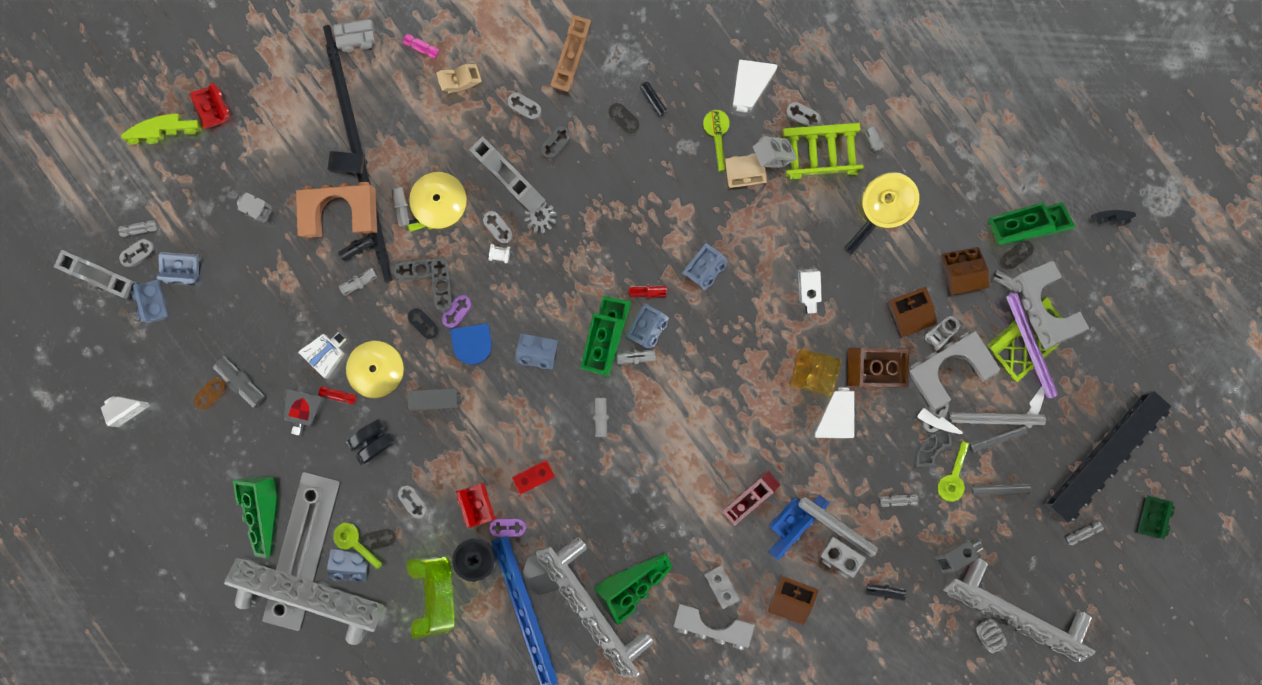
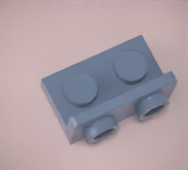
M705 243L682 273L705 291L714 283L717 275L725 269L728 260L719 251Z
M159 280L143 284H133L134 290H131L134 301H137L138 308H136V313L142 322L148 323L169 317Z
M644 303L625 336L651 350L656 345L662 330L666 328L669 317Z

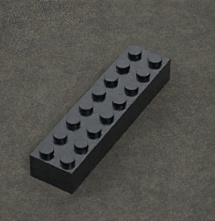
M1155 391L1144 392L1043 507L1060 522H1074L1080 515L1078 513L1082 507L1086 508L1093 499L1091 497L1094 493H1099L1105 487L1104 482L1117 474V467L1121 463L1125 464L1130 459V453L1133 449L1137 450L1144 443L1142 439L1147 434L1150 435L1157 428L1156 423L1159 420L1163 421L1170 412L1168 410L1171 408V405Z

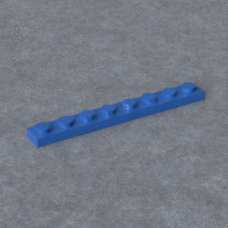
M508 536L493 540L491 542L540 685L557 684L556 672L552 667L550 655L544 644V638L540 632L537 617L533 612L524 580L521 577L518 562L512 550V544Z

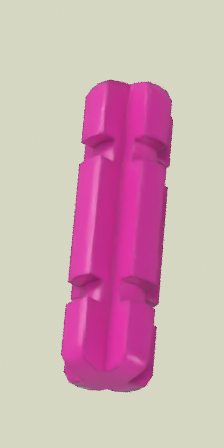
M410 34L404 36L403 44L411 45V48L423 54L427 53V56L433 59L437 57L439 53L438 48L430 47V44L418 38L414 39V36Z

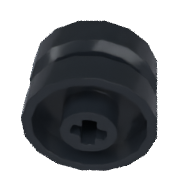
M377 419L364 426L345 443L350 451H357L362 448L355 457L360 465H364L374 459L396 441L391 433L379 436L386 427L381 419Z
M473 538L463 541L457 546L453 553L452 564L459 577L466 581L476 582L485 579L492 573L496 566L497 557L490 543L483 539ZM473 556H477L476 559H479L477 563L472 562Z

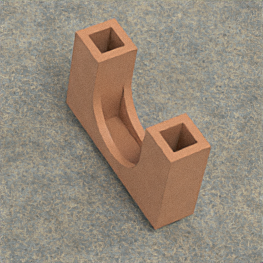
M359 182L357 186L344 183L339 184V187L333 188L332 185H321L320 189H314L313 186H305L303 190H296L298 236L303 238L322 237V212L325 205L335 198H344L350 204L354 233H377L375 187L369 185L368 182Z

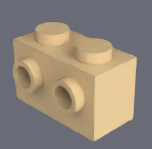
M756 153L725 159L729 188L767 183L765 167H761Z

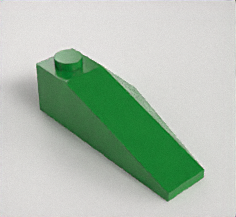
M258 476L232 480L237 505L241 504L244 515L241 516L243 522L246 521L249 527L248 537L253 552L257 557L268 558L270 557L277 498L274 477Z
M664 553L608 577L596 586L594 591L600 603L618 625L637 609L635 606L642 598L645 600L648 596L647 592L651 587L658 585L673 567L667 554Z

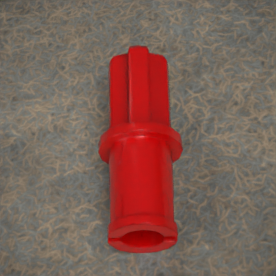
M647 284V286H630L628 289L630 298L647 297L649 299L650 297H667L666 285L649 286Z

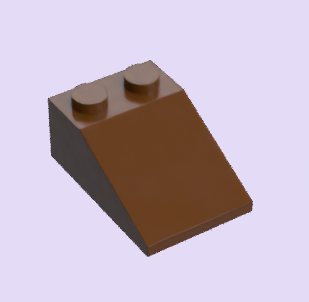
M848 348L847 386L909 387V349Z

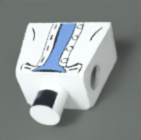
M818 269L798 270L800 301L805 303L806 313H817V302H821L820 271ZM813 289V295L807 296L808 290Z
M340 332L332 339L323 334L298 353L327 379L345 355L339 347L347 339Z

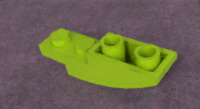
M178 113L167 114L136 124L121 135V139L130 145L139 144V141L156 144L158 140H164V133L165 135H177V132L196 134V131H201V123L197 120L182 121V116Z

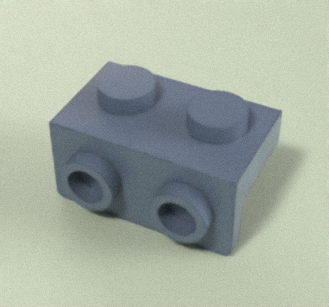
M170 252L159 253L157 280H162L165 283L179 281L183 284H192L199 277V255Z
M520 334L515 362L524 366L530 365L541 369H553L558 340Z
M330 550L327 566L329 579L334 581L350 580L355 583L367 581L368 561L357 551Z

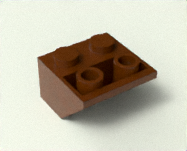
M979 247L941 254L946 282L951 295L989 288V270Z
M926 286L887 302L901 338L938 324L934 305Z
M781 575L768 612L804 625L813 608L819 590Z

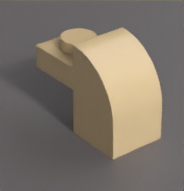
M464 64L454 70H441L436 73L442 91H448V93L459 92L482 82L476 64Z

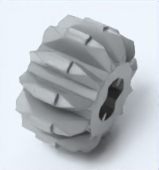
M546 201L533 214L525 210V214L530 217L524 218V221L530 222L527 226L529 229L535 226V233L538 232L539 228H541L542 233H545L544 227L551 230L552 227L549 223L556 224V220L551 219L557 216L556 212H551L553 210L552 205L546 209ZM539 213H543L545 217L544 220L541 219V222L536 217L537 214L540 215Z
M988 619L976 627L979 639L989 652H999L1007 645L1003 632L994 620Z

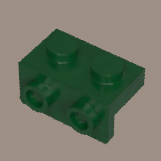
M1146 495L1137 533L1165 539V536H1168L1170 531L1169 519L1173 517L1175 512L1174 502Z

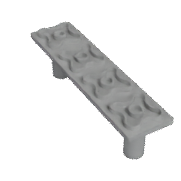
M306 472L302 473L278 560L277 571L313 582L337 496L339 481ZM268 599L262 621L299 631L305 610Z
M577 537L557 553L551 547L536 551L539 563L546 569L551 580L559 585L560 593L568 600L572 610L580 615L582 624L591 633L594 641L602 646L605 657L613 664L618 675L624 678L640 675L632 661L653 644V640L646 632H642L624 646L568 566L569 563L587 550L583 540Z
M240 558L235 559L224 582L225 585L237 588L234 604L239 609L249 608L252 595L256 594L349 624L345 640L351 645L360 643L364 629L371 632L375 631L384 608L383 604Z
M980 558L971 562L963 582L954 579L943 589L951 598L960 600L971 608H978L984 615L998 620L1003 625L1016 628L1017 632L1033 638L1040 644L1051 646L1053 651L1064 654L1075 662H1082L1095 654V650L1082 644L1092 619L1090 615L1078 611L1068 633L979 588L978 586L988 565L987 562Z

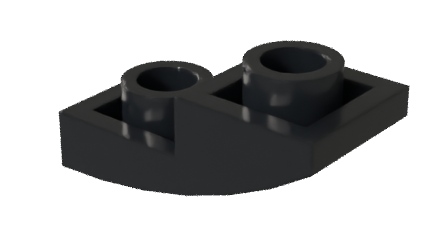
M330 151L327 170L363 174L365 155Z
M1107 210L1095 213L1091 217L1093 223L1099 221L1100 224L1111 221L1110 217H1112L1113 224L1120 223L1122 226L1131 223V219L1136 217V213L1125 210Z

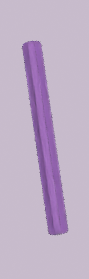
M1015 292L1011 293L1006 298L1046 396L1054 398L1058 395L1023 306L1018 294Z

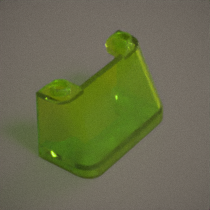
M445 556L407 559L408 574L412 578H423L426 613L424 618L413 621L411 625V639L449 633L455 623L450 560Z

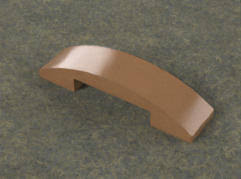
M576 15L572 16L567 38L550 87L569 92L584 49L591 20Z

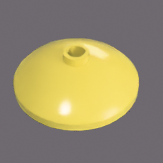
M432 172L422 176L414 184L410 193L409 203L413 215L421 224L429 228L442 229L455 224L462 217L466 208L467 197L464 187L454 176L444 172ZM435 195L440 196L439 201L433 200Z
M886 173L871 181L865 189L862 199L864 213L877 226L884 228L900 226L915 214L919 205V191L915 183L904 174ZM890 193V196L885 198V195Z
M369 341L356 347L350 354L346 365L347 379L352 388L359 394L369 398H381L391 394L401 383L404 373L400 354L391 345L381 341ZM372 365L376 366L375 372L370 371Z

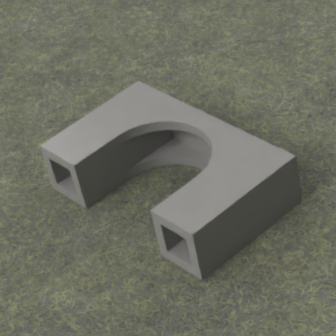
M483 136L469 149L532 214L546 201Z
M1054 261L1019 274L1009 281L1013 291L1018 294L1023 309L1045 350L1078 336L1089 329L1081 312L1060 319L1050 315L1043 307L1041 302L1042 289L1062 278Z
M969 331L960 336L961 340L957 343L952 341L943 347L945 350L938 353L935 351L927 357L928 360L924 363L919 361L911 366L912 370H910L909 375L933 412L951 402V398L938 378L939 366L944 361L950 358L966 360L973 367L982 383L1001 371L976 331L973 333Z

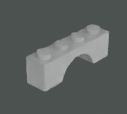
M61 250L54 265V268L128 300L132 295L131 290H134L133 284H137L135 281L64 250Z
M679 603L673 625L677 628V632L688 634V631L696 633L695 637L706 639L708 636L714 638V642L725 645V642L733 643L732 647L744 650V647L749 648L755 627L753 623L735 619L725 628L713 629L702 622L698 608Z

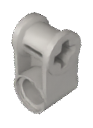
M953 316L946 317L923 338L928 339L937 351L958 331L960 323ZM947 320H952L955 323V328L952 331L945 327Z

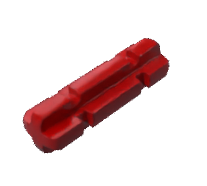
M320 386L318 395L321 397H328L340 402L346 401V403L352 405L356 400V395L346 394V392L335 389L329 390V388Z

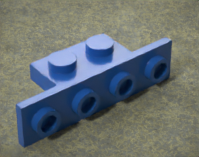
M821 495L813 501L823 510L830 503ZM795 497L769 525L781 537L768 551L777 560L787 553L790 546L799 540L801 534L816 519L799 507L800 501Z

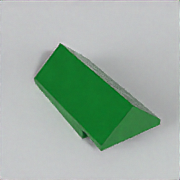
M1044 202L988 218L996 247L1067 232L1075 228V224L1063 202L1046 207Z
M607 296L602 297L599 314L593 313L580 369L606 376L610 375L632 302Z

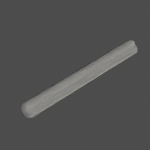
M952 412L949 418L951 423L1045 425L1046 416L1037 414Z
M801 498L798 504L799 507L870 557L876 555L878 551L876 546L808 498Z

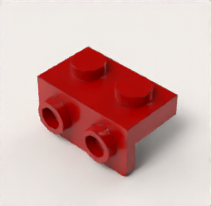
M211 83L206 88L190 92L189 96L203 129L226 122L229 117V110L223 104L221 91L218 87L216 88L215 83Z
M484 483L456 491L457 502L461 507L463 521L467 528L496 520Z

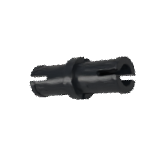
M369 233L359 240H353L349 246L339 250L338 254L343 261H347V259L356 254H362L363 250L376 244V238L372 233Z
M867 583L866 595L883 597L884 600L890 598L905 601L906 589L889 587L887 584L881 586Z

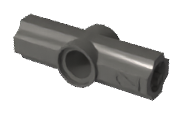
M225 356L219 359L212 367L227 382L226 384L230 389L240 395L253 408L259 405L266 397L252 383V380Z

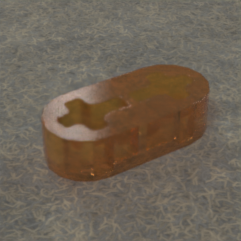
M211 379L194 397L195 406L199 409L210 408L226 391V383L222 379ZM220 383L219 387L221 390H215L213 393H211V391L214 389L213 384ZM209 394L210 396L206 399L207 404L200 405L201 400L199 398L206 397Z

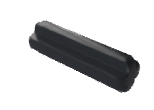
M648 81L642 83L640 89L658 116L664 115L667 109Z
M867 221L845 246L849 253L852 254L875 229L874 223Z

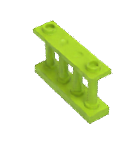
M860 123L783 128L782 137L788 139L797 158L791 162L792 170L786 171V177L801 179L803 175L847 172L848 175L859 174V171H862L864 167L863 164L856 165L854 137L860 132ZM837 135H844L847 138L848 166H837L835 144ZM819 136H825L828 140L830 167L818 168L816 139ZM799 138H806L809 141L811 166L809 169H799L797 147Z

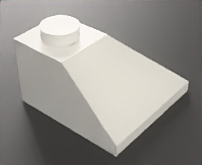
M112 396L104 402L105 405L101 407L108 426L119 427L150 405L148 402Z

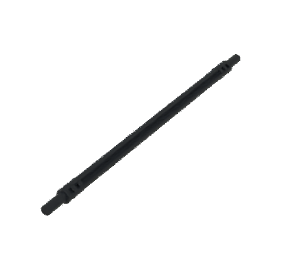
M330 25L323 26L327 43L325 47L351 153L363 154L338 48L333 40ZM364 160L363 174L356 173L358 183L368 182L371 185ZM376 208L377 233H372L377 241L374 244L378 265H381L384 281L388 283L392 281L388 265L390 261Z

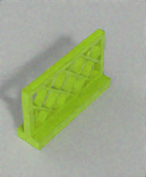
M1041 296V302L1045 310L1049 309L1053 313V317L1063 319L1052 306V302L1048 297ZM1014 320L988 343L986 348L1010 376L1018 382L1034 368V364L1032 361H1027L1028 349L1025 342L1024 347H1014L1015 338L1022 336L1017 322ZM1038 337L1037 343L1040 351H1044L1042 353L1043 358L1059 345L1057 344L1045 350L1041 348V342ZM1004 348L1011 349L1010 360H1003L999 355ZM1014 349L1024 350L1023 361L1013 360ZM1013 363H1023L1022 371L1018 375L1013 372Z

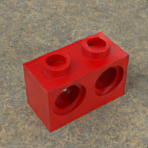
M545 460L513 476L512 479L521 495L556 476L548 460Z

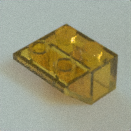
M799 349L789 386L832 397L842 360L828 354Z

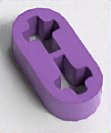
M464 295L458 296L453 301L451 310L443 314V324L448 328L457 327L471 309V300ZM459 300H467V308L462 307L458 312ZM456 312L457 314L454 317L456 322L454 324H447L448 319L446 317L448 315L452 316Z
M496 519L491 522L489 529L491 534L497 537L521 536L526 531V523L521 519ZM500 522V526H507V529L500 530V533H497L496 530H493V526ZM516 522H519L523 529L516 533V530L509 529V526H514Z

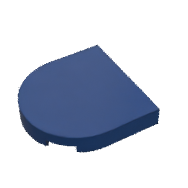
M488 323L450 329L453 350L460 361L474 365L483 362L488 357L492 348Z

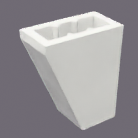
M739 59L732 108H736L738 112L752 110L775 74L777 65Z
M838 388V391L832 393L816 428L814 438H854V391H849V388Z

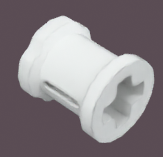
M491 244L489 261L499 260L508 263L510 247L502 248Z

